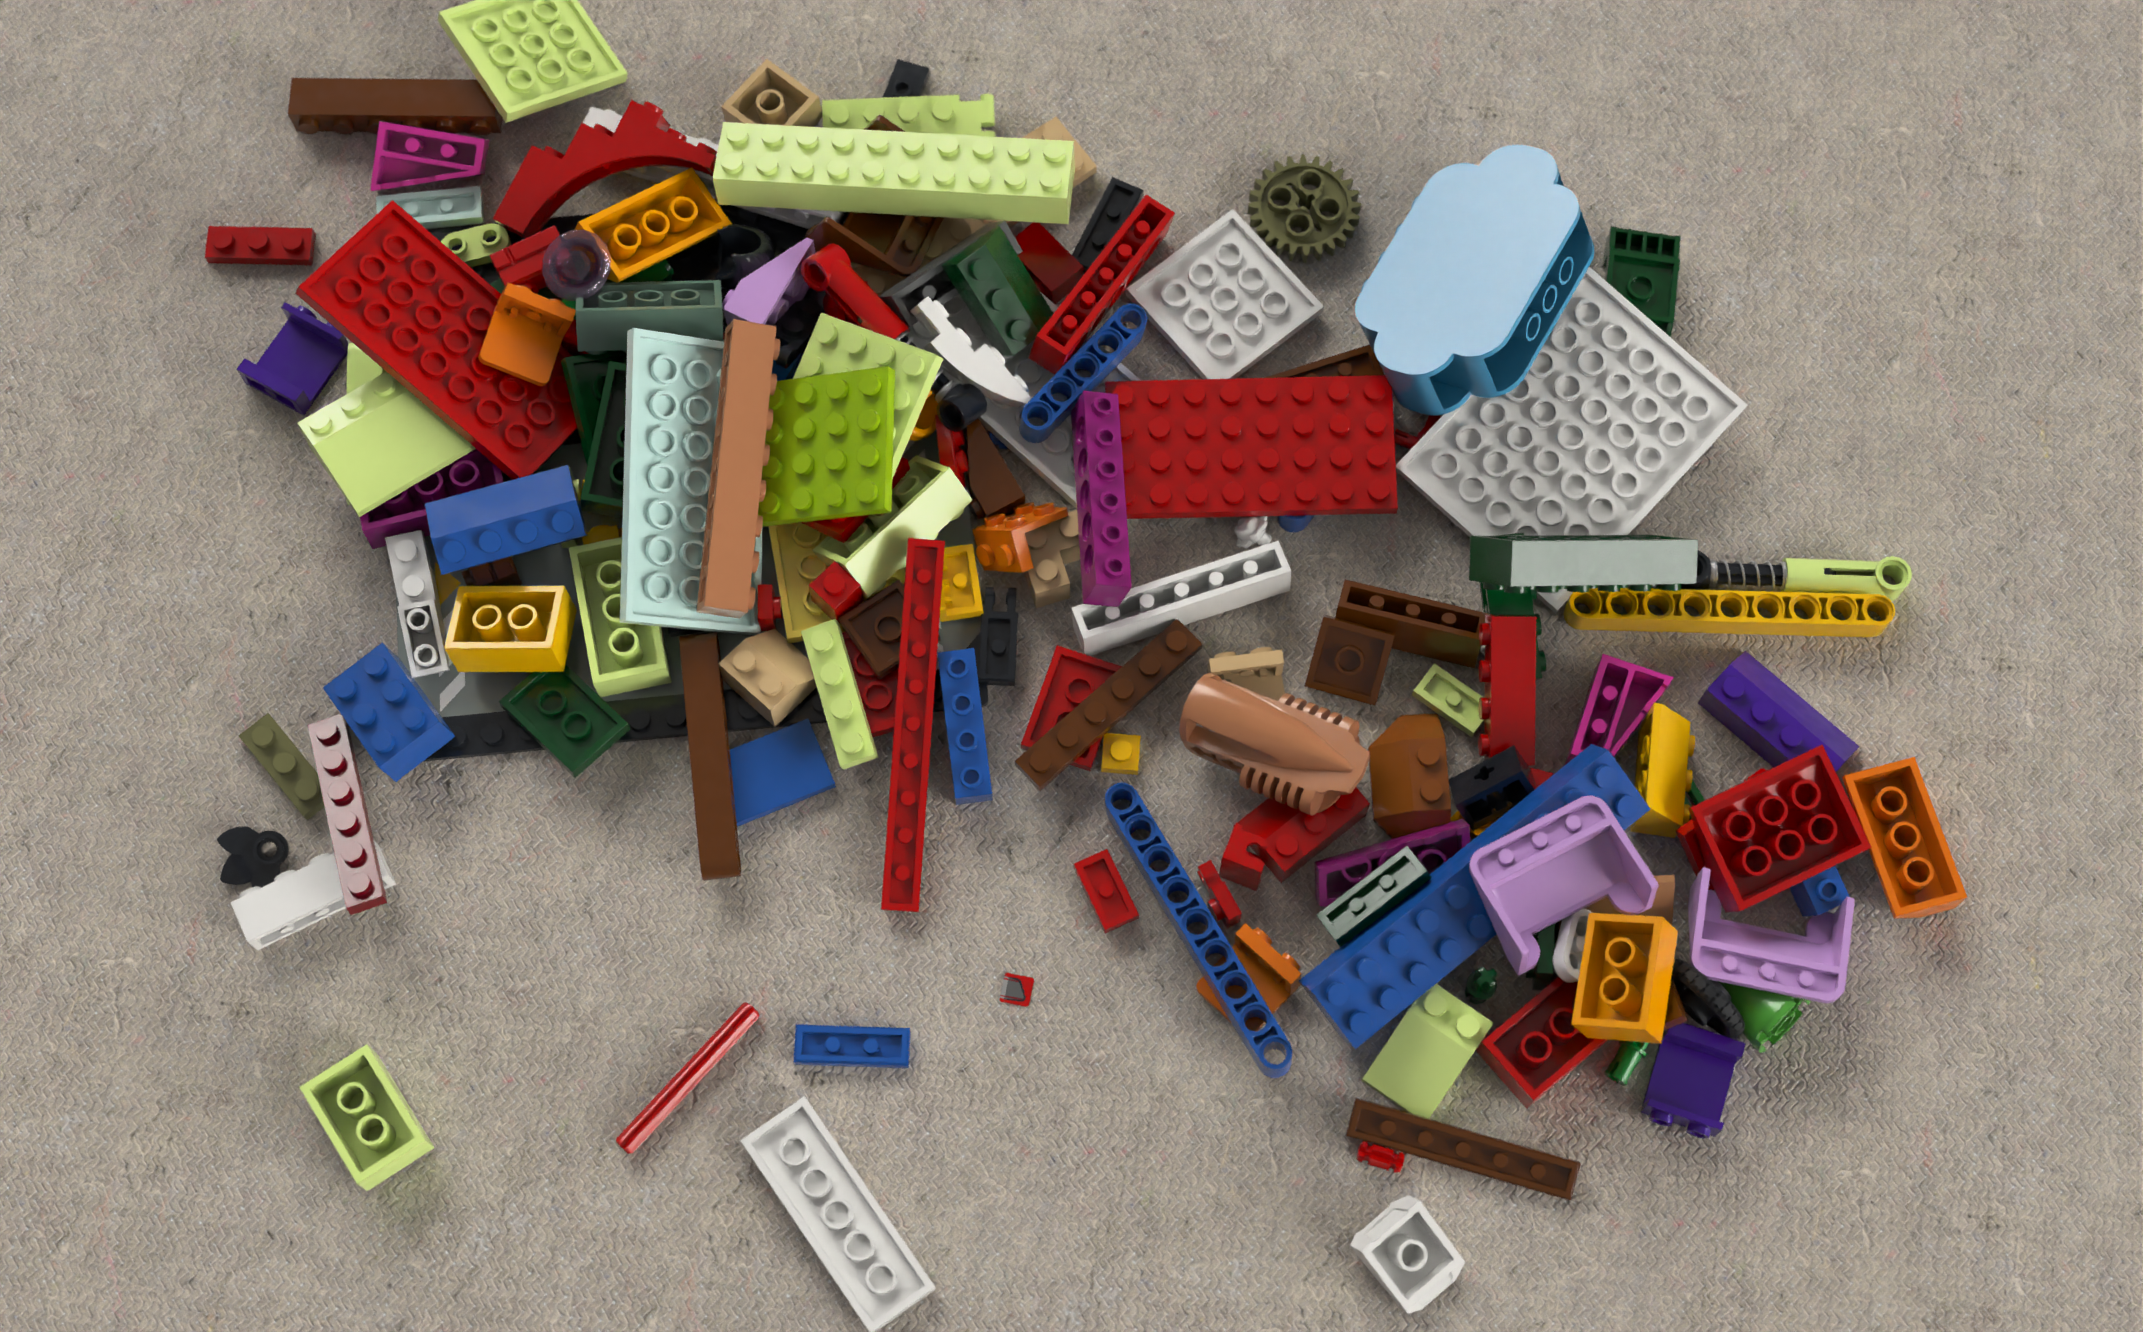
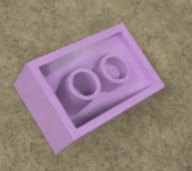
M805 238L741 279L735 290L731 289L726 294L722 308L727 326L733 319L773 326L795 302L803 300L810 286L803 279L801 264L806 258L815 253L812 239Z

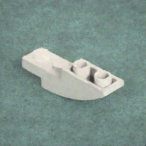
M926 297L910 310L933 337L924 346V349L943 358L941 367L963 384L976 386L985 397L1002 404L1019 408L1031 400V397L1027 394L1029 389L1026 383L1018 375L1012 376L1004 366L1006 361L1002 354L994 347L989 348L986 343L973 351L970 347L972 342L968 335L962 329H955L947 319L949 317L948 312L937 300L932 301L929 297Z
M418 530L386 537L385 540L399 602L397 608L412 678L449 671L448 654L444 649L446 636L424 532Z

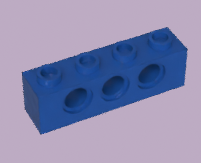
M974 648L937 652L956 805L992 801L993 795Z

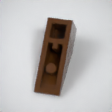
M977 418L967 426L970 496L973 499L968 506L976 520L982 518L984 521L985 518L992 515L1005 514L1007 516L1014 513V507L1025 503V494Z

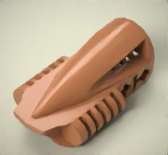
M1213 673L1204 674L1196 682L1184 704L1180 718V737L1184 746L1190 752L1205 760L1240 773L1239 785L1245 789L1251 788L1253 792L1257 794L1263 793L1265 797L1275 798L1277 802L1282 804L1287 802L1289 807L1294 809L1299 807L1301 812L1311 816L1332 806L1339 799L1340 795L1352 793L1364 777L1370 759V752L1360 745L1358 736L1360 725L1357 720L1347 716L1343 718L1340 713H1331L1329 709L1319 708L1317 704L1312 702L1307 704L1306 700L1301 698L1295 699L1289 693H1285L1279 701L1225 681Z

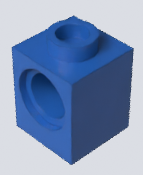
M1836 866L1789 888L1802 916H1818L1840 906L1846 897H1850Z

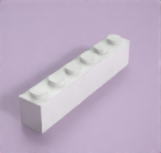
M1275 541L1131 588L1119 607L1090 604L1072 607L1073 628L1083 654L1092 656L1159 634L1176 619L1183 625H1187L1288 592L1291 585V569L1279 541Z

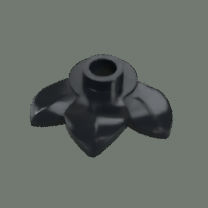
M247 826L235 827L222 833L217 838V841L231 855L223 866L220 881L232 885L251 882L252 887L259 886L261 888L274 882L275 877L281 874L280 865L286 860L289 853V845L286 838L276 831L258 833ZM267 842H272L277 847L275 855L271 857L263 852V847Z

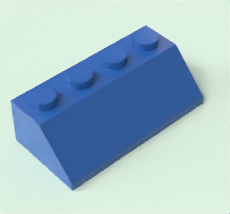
M569 465L425 504L430 536L441 575L588 536Z

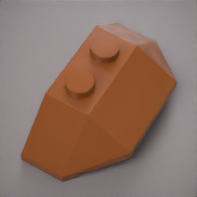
M1438 713L1400 715L1368 747L1370 752L1369 771L1373 821L1391 839L1451 822L1446 743Z

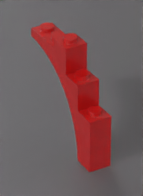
M631 100L614 133L599 124H595L592 128L581 123L565 155L549 146L542 150L532 145L497 209L493 220L507 231L525 239L540 232L552 215L567 200L602 178L625 170L647 166H673L687 169L692 167L695 171L713 177L717 151L701 142L698 143L697 147L686 142L687 137L670 128L671 125L662 115L664 111L648 101L641 105Z

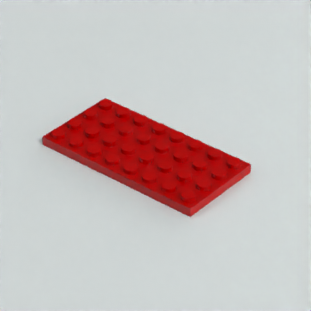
M393 200L298 286L296 295L512 480L535 474L578 429L561 365L562 359L572 355L560 345L550 379L545 386L535 385L481 363L479 353L501 293Z
M1385 375L1105 381V393L1118 394L1127 519L1397 514L1392 387Z

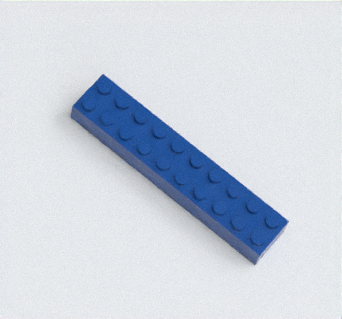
M1593 744L1589 745L1430 874L1431 879L1342 947L1338 948L1299 980V983L1345 1042L1354 1049L1358 1048L1497 935L1469 870L1470 859L1477 850L1584 796H1595L1602 799L1623 830H1626L1650 810L1648 804L1608 749Z

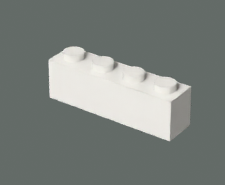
M374 840L384 889L395 885L396 882L379 845ZM334 853L318 855L310 860V865L297 871H285L277 875L274 882L262 888L259 886L249 888L239 895V899L230 902L246 940L258 951L346 908Z

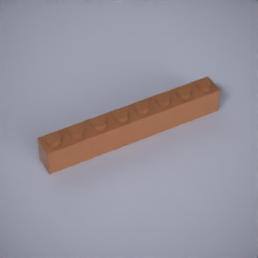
M733 319L725 329L697 613L740 619L748 613V609H752L754 606L756 590L754 587H751L752 573H756L759 564V552L754 551L755 538L760 537L763 525V517L758 515L759 501L763 502L766 493V480H762L761 477L762 467L767 465L770 454V446L765 444L766 430L770 431L773 422V409H768L769 397L774 395L777 384V375L772 373L773 360L776 361L780 352V339L775 338L777 326Z

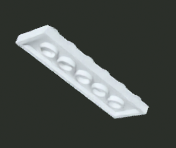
M805 1096L740 1140L869 1332H877L936 1289Z

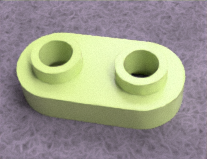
M494 223L450 233L441 241L450 250L455 245H462L459 250L451 251L469 267L492 262L490 254L511 245L506 229ZM488 237H496L493 242H486Z

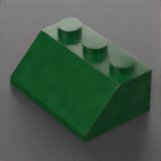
M1000 226L994 227L941 265L992 347L996 348L1002 355L1014 356L1033 342L1036 335L1054 314Z

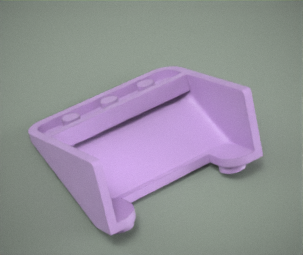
M1595 796L1581 797L1480 848L1472 855L1469 865L1471 876L1506 957L1518 976L1534 968L1539 960L1540 948L1533 934L1605 897L1609 898L1618 912L1625 915H1637L1652 907L1658 889V882L1607 804Z
M1702 867L1690 887L1688 901L1691 966L1708 979L1821 1003H1832L1840 998L1846 986L1855 898L1846 897L1834 914L1825 912L1818 916H1812L1806 924L1805 936L1720 919L1721 903L1713 890H1708L1711 869Z

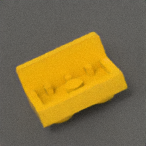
M973 544L945 547L940 622L981 616L983 614V606Z

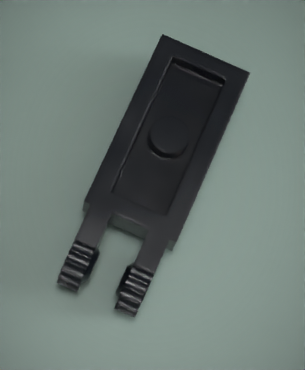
M986 587L985 607L983 614H981L978 673L980 685L1015 686L1018 612H1016L1017 588H1008L1006 593L1007 612L993 611L996 598L994 587Z

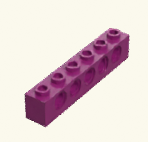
M1083 391L1071 411L1083 604L1119 607L1132 588L1118 394Z

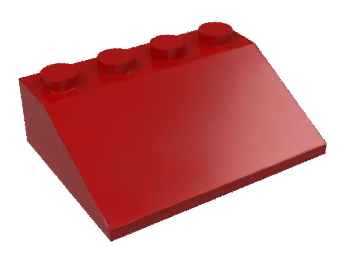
M1819 745L1689 807L1705 866L1711 869L1710 882L1725 913L1740 912L1872 848L1823 745Z

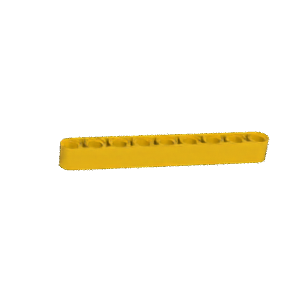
M1598 588L1590 589V592H1573L1564 608L1563 615L1567 624L1578 630L1876 637L1885 630L1894 618L1895 607L1889 598L1879 594L1691 589L1667 591L1652 588L1651 591H1631L1628 588H1620L1619 592L1598 591ZM1574 604H1585L1589 607L1591 613H1580ZM1618 604L1623 606L1627 614H1617L1613 611L1611 605ZM1648 606H1658L1663 611V615L1652 614ZM1684 607H1694L1700 616L1694 617L1687 614ZM1721 607L1732 609L1736 617H1727L1721 611ZM1757 608L1767 609L1771 613L1772 618L1762 617ZM1794 609H1801L1806 612L1808 619L1799 618L1795 614ZM1830 610H1838L1843 614L1845 620L1834 618ZM1867 611L1876 612L1880 616L1881 621L1871 619Z

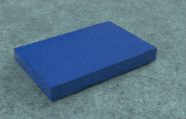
M809 719L730 749L737 827L836 787Z

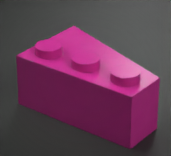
M379 121L370 191L483 175L486 169L489 140Z

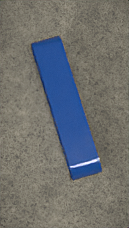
M1131 303L1120 307L1025 405L1019 425L1020 435L1024 440L1030 443L1045 441L1071 414L1082 392L1093 391L1140 343L1147 324V315L1142 307ZM1132 322L1137 328L1127 329L1122 323ZM1099 346H1109L1114 352L1104 353L1099 349ZM1079 369L1087 370L1091 374V376L1086 378L1081 377L1075 371ZM1056 393L1064 394L1068 398V400L1060 402L1055 400L1052 397V395ZM1037 417L1042 419L1045 424L1034 426L1028 419Z

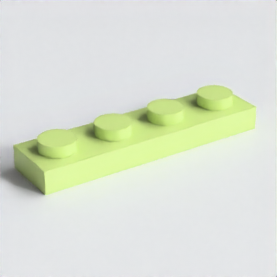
M833 619L802 630L801 634L840 767L847 769L878 758L839 622Z

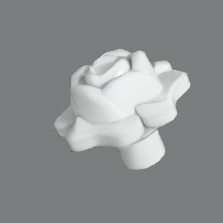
M1268 516L1241 517L1234 529L1237 535L1236 546L1247 549L1255 543H1258L1260 546L1269 544L1272 536L1265 532Z

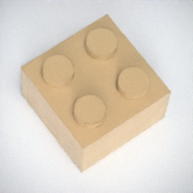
M768 59L721 106L725 122L814 127L822 119L819 96Z

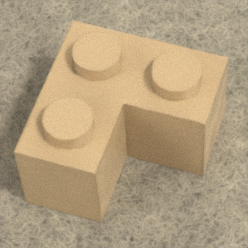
M1077 510L1068 512L1069 515L1025 533L1034 568L1024 572L1036 609L1070 598V581L1064 564L1080 560Z

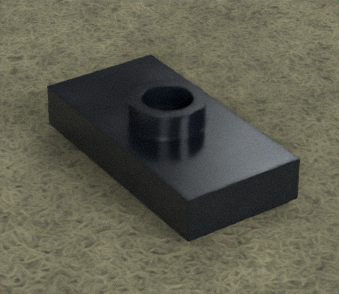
M897 59L882 98L922 96L930 76V68Z

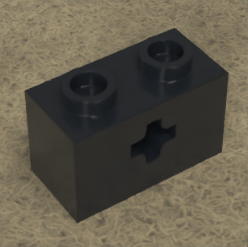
M1514 745L1449 779L1454 804L1465 821L1470 825L1472 831L1503 816L1537 788L1531 769Z

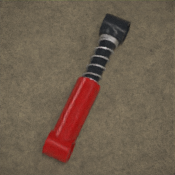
M834 243L828 244L802 262L801 274L808 286L816 291H824L857 326L917 347L912 342L914 337L908 338L910 328L851 268L849 256L842 247ZM942 368L938 370L930 389L932 394H935V401L938 403L937 415L947 429L953 432H960L986 412L987 401L984 394L976 386L957 384V382H954V379L949 380L942 373L944 370Z

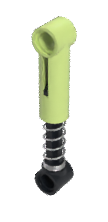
M1698 550L1696 584H1681V589H1708V587L1712 586L1715 588L1717 584L1728 585V588L1731 585H1743V589L1746 585L1757 586L1758 589H1760V586H1772L1773 590L1775 586H1779L1781 592L1879 594L1894 601L1910 583L1912 572L1906 561L1894 556L1886 557L1881 561L1784 558L1778 565H1771L1769 561L1763 564H1756L1753 560L1748 564H1742L1739 560H1736L1734 563H1727L1724 559L1718 563V561L1709 559V557ZM1882 575L1891 576L1896 584L1887 583Z

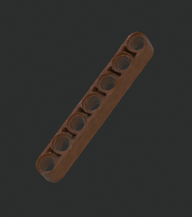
M717 632L684 635L679 637L701 875L703 881L740 877L741 861L724 686L718 664L721 662Z

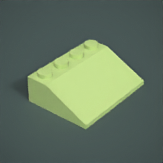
M387 372L297 422L310 449L359 517L476 449Z

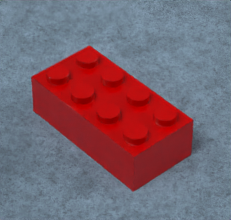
M1560 977L1556 978L1486 1037L1476 1049V1052L1526 1109L1609 1040L1587 1038L1571 1025L1578 981L1569 983Z

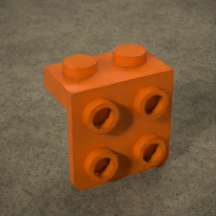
M507 283L497 301L480 350V362L535 385L545 386L550 379L562 339L573 322L576 310L566 306L559 300L548 299L533 293L525 286Z
M1028 502L1014 507V513L1010 515L996 514L985 518L984 525L972 529L977 545L976 555L982 564L983 570L1023 573L1033 569L1034 566L1025 533L1068 516L1067 508L1055 507L1054 503H1045L1035 507L1034 502Z
M1245 923L1235 933V944L1232 946V949L1271 1013L1274 1014L1301 986L1299 983L1302 973L1299 972L1301 967L1289 954L1284 952L1280 955L1270 946L1273 942L1264 931L1258 927L1253 930ZM1223 956L1214 967L1222 966L1226 962V958ZM1202 977L1196 985L1197 992L1230 1022L1205 978ZM1233 985L1228 987L1225 993L1230 998L1239 999L1246 994V991L1239 985ZM1252 1017L1245 1022V1026L1251 1031H1257L1265 1022L1258 1017Z

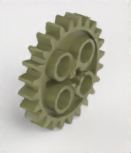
M1305 154L1301 155L1300 163H1295L1291 156H1287V163L1284 167L1281 163L1275 161L1273 172L1265 168L1262 179H1255V190H1250L1249 201L1251 203H1248L1247 214L1252 215L1250 216V227H1257L1255 233L1260 238L1266 237L1265 244L1269 248L1273 245L1277 246V256H1280L1284 251L1289 252V261L1291 262L1296 254H1301L1303 263H1307L1309 254H1313L1317 261H1321L1322 251L1324 250L1330 256H1334L1335 245L1344 249L1347 241L1346 238L1354 237V227H1358L1360 216L1357 214L1360 213L1361 203L1356 202L1359 191L1351 190L1353 179L1350 178L1342 181L1344 169L1341 168L1336 172L1331 171L1332 161L1327 162L1324 167L1320 166L1319 156H1316L1312 163H1307ZM1304 185H1313V186H1315L1317 189L1308 190V189H1305L1303 186H1304ZM1282 200L1285 201L1287 205L1279 206L1276 205L1273 201ZM1329 211L1332 212L1335 216L1326 217L1323 216L1321 212ZM1313 224H1314V226H1315L1319 231H1321V232L1316 231L1315 228L1313 227ZM1301 227L1305 232L1297 233L1291 228Z

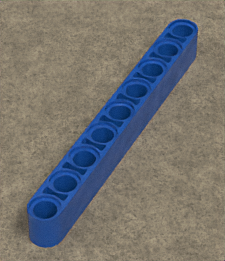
M1127 783L1113 784L1105 794L1106 814L1259 1070L1270 1078L1284 1076L1289 1071L1292 1063V1047L1137 791L1132 785ZM1119 799H1126L1132 803L1125 810H1118L1112 806ZM1144 829L1150 833V836L1146 840L1137 841L1131 837V834L1135 830ZM1156 860H1163L1169 864V867L1162 872H1156L1149 866ZM1174 891H1182L1188 895V898L1182 903H1174L1170 901L1168 896ZM1201 922L1205 924L1207 930L1203 934L1194 935L1187 930V927L1191 923ZM1218 953L1226 958V962L1222 966L1214 967L1207 963V957ZM1239 985L1244 988L1246 994L1242 998L1233 999L1225 991L1230 986ZM1258 1017L1266 1025L1260 1031H1251L1245 1026V1022L1249 1018ZM1276 1049L1285 1055V1060L1279 1064H1271L1265 1059L1264 1055L1269 1050Z

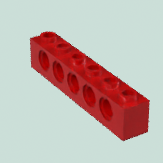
M1146 194L1036 335L1028 358L1055 375L1082 347L1166 237L1175 212Z

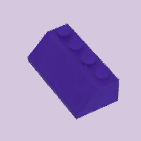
M1744 651L1717 677L1698 702L1700 706L1772 767L1819 745H1823L1835 772H1837L1860 747L1747 651Z

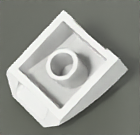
M1409 1195L1391 1202L1389 1207L1355 1234L1350 1244L1369 1271L1407 1314L1420 1311L1457 1279L1465 1264L1462 1256L1420 1200Z

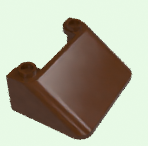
M878 115L863 129L905 132L882 115ZM848 212L842 225L830 217H825L820 223L813 225L806 232L803 240L805 238L812 239L816 252L826 245L834 243L845 250L852 263L900 276H910L919 269L944 217Z

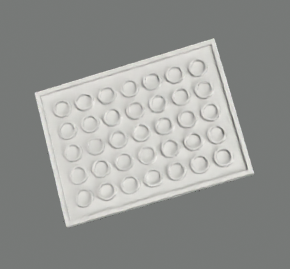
M1589 267L1523 381L1512 391L1498 397L1483 398L1470 395L1463 405L1452 412L1444 414L1396 464V472L1470 538L1471 536H1496L1524 533V535H1629L1748 405ZM1559 589L1558 593L1537 592V598L1556 613L1567 602L1573 592L1567 591V589Z

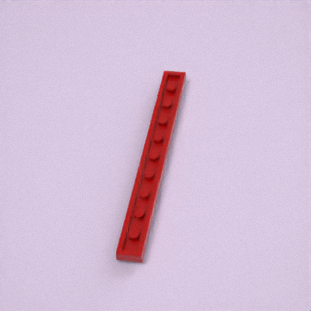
M908 538L881 910L919 912L945 541Z

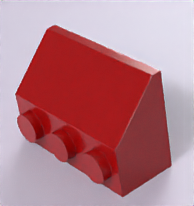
M1355 787L1352 793L1340 795L1339 799L1332 806L1311 816L1301 812L1299 807L1294 809L1289 807L1287 802L1282 804L1277 802L1275 798H1268L1238 821L1237 824L1243 826L1242 830L1260 836L1267 842L1268 847L1266 849L1259 848L1254 844L1249 846L1282 883L1364 818L1369 809L1370 802Z

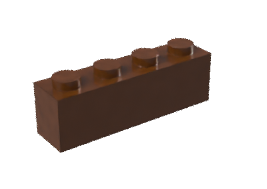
M1345 579L1335 617L1395 633L1392 649L1475 668L1481 647L1479 627L1480 623H1485V615H1488V613Z

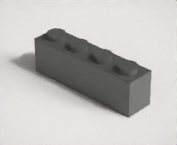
M1006 221L989 222L879 297L908 327H911L918 322V319L910 310L926 297H929L932 301L937 300L943 305L959 294L941 265L994 227H1001L1017 255L1022 252V249Z

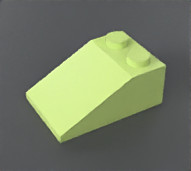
M1435 984L1413 1002L1362 1078V1081L1406 1112L1430 1118L1493 1025V1022L1438 984Z

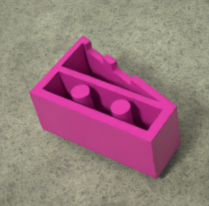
M1602 654L1595 668L1564 766L1591 744L1608 749L1615 758L1643 722L1654 702L1657 703L1666 692L1674 677Z

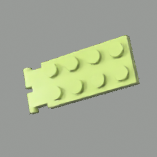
M992 94L980 95V101H960L959 95L822 100L823 127L863 130L878 115H882L905 132L995 137L994 131H981V127H992L995 125L994 95Z

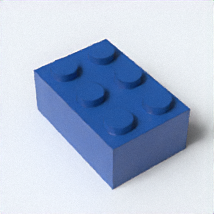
M383 642L323 687L376 765L395 782L455 737L418 683L412 678V675L400 658Z

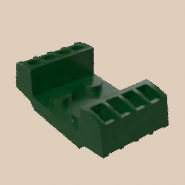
M1611 226L1603 258V267H1606L1605 281L1671 337L1680 264L1681 236Z

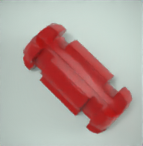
M1361 1142L1356 1156L1359 1162L1362 1163L1365 1160L1368 1161V1165L1385 1170L1392 1168L1395 1173L1402 1170L1405 1155L1402 1152L1395 1154L1393 1153L1394 1150L1373 1144L1368 1146V1142Z

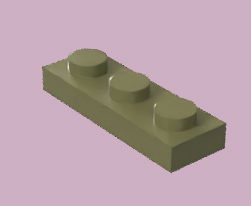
M269 713L238 735L306 820L324 808L318 773Z

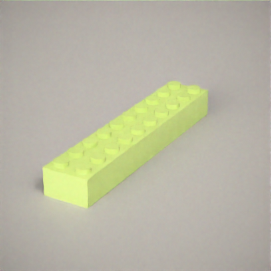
M723 122L712 179L718 205L1069 224L1075 172L1074 141Z

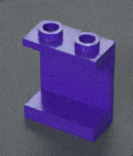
M284 302L281 309L288 319L256 364L244 358L236 370L245 384L304 416L347 356L349 343L346 337L329 322L325 324L317 320L316 315L306 307L299 305L295 308Z
M1681 1023L1664 1030L1662 1044L1659 1043L1640 1112L1650 1115L1649 1120L1653 1123L1668 1127L1674 1123L1686 1127L1688 1134L1702 1139H1709L1710 1136L1715 1137L1723 1130L1724 1123L1720 1122L1735 1063L1742 1058L1746 1043L1686 1023Z

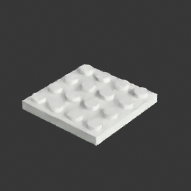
M1234 209L1126 288V296L1134 304L1144 309L1147 319L1202 379H1237L1322 314L1324 310L1321 302Z

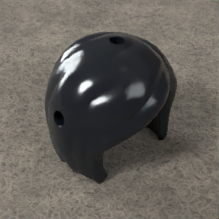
M734 224L717 230L719 237L717 255L719 271L716 273L715 279L721 280V286L729 291L731 289L735 290L741 279L775 258L774 245L771 238L758 228Z

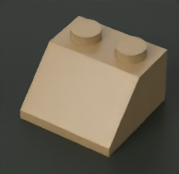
M776 629L745 638L718 663L723 681L774 727L817 687L809 659L792 643H788L787 639Z

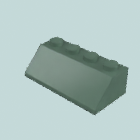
M721 280L577 283L576 328L578 351H586L592 355H600L607 351L622 350L627 353V331L632 328L723 341Z

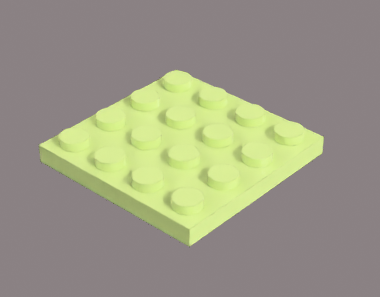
M475 0L439 12L438 22L505 122L624 83L627 80V71L578 0Z
M821 313L793 379L885 366L894 369L893 479L943 358L937 354Z

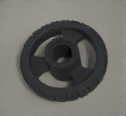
M1674 959L1672 978L1684 1011L1700 1025L1705 1026L1707 1024L1720 1035L1732 1039L1737 1038L1744 1031L1745 1024L1741 1014L1730 1001L1731 996L1718 981L1708 979L1690 964Z

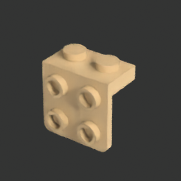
M1260 647L1253 649L1249 654L1236 655L1235 652H1222L1216 654L1214 658H1210L1208 661L1207 673L1216 674L1225 681L1279 701L1281 696L1285 694L1282 679L1284 667L1282 649L1272 650L1271 647Z

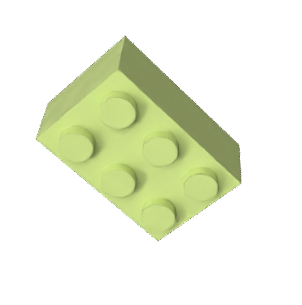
M367 1044L299 1087L355 1182L366 1191H369L434 1149L433 1144L379 1055Z

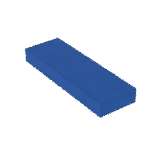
M796 1024L794 1064L909 1068L910 1028Z

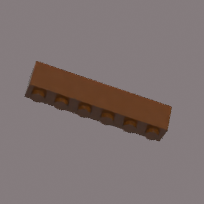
M291 79L288 116L295 130L306 134L336 132L347 135L353 132H370L377 135L379 121L453 134L473 133L478 136L501 133L502 116L478 80Z

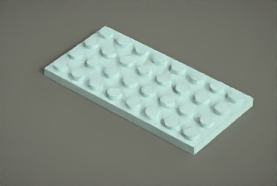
M632 328L627 331L620 623L745 635L760 634L758 622V585L761 584L762 531L760 537L755 538L754 551L759 552V564L756 573H752L751 587H754L756 590L753 608L748 609V613L740 619L696 612L724 348L723 341Z

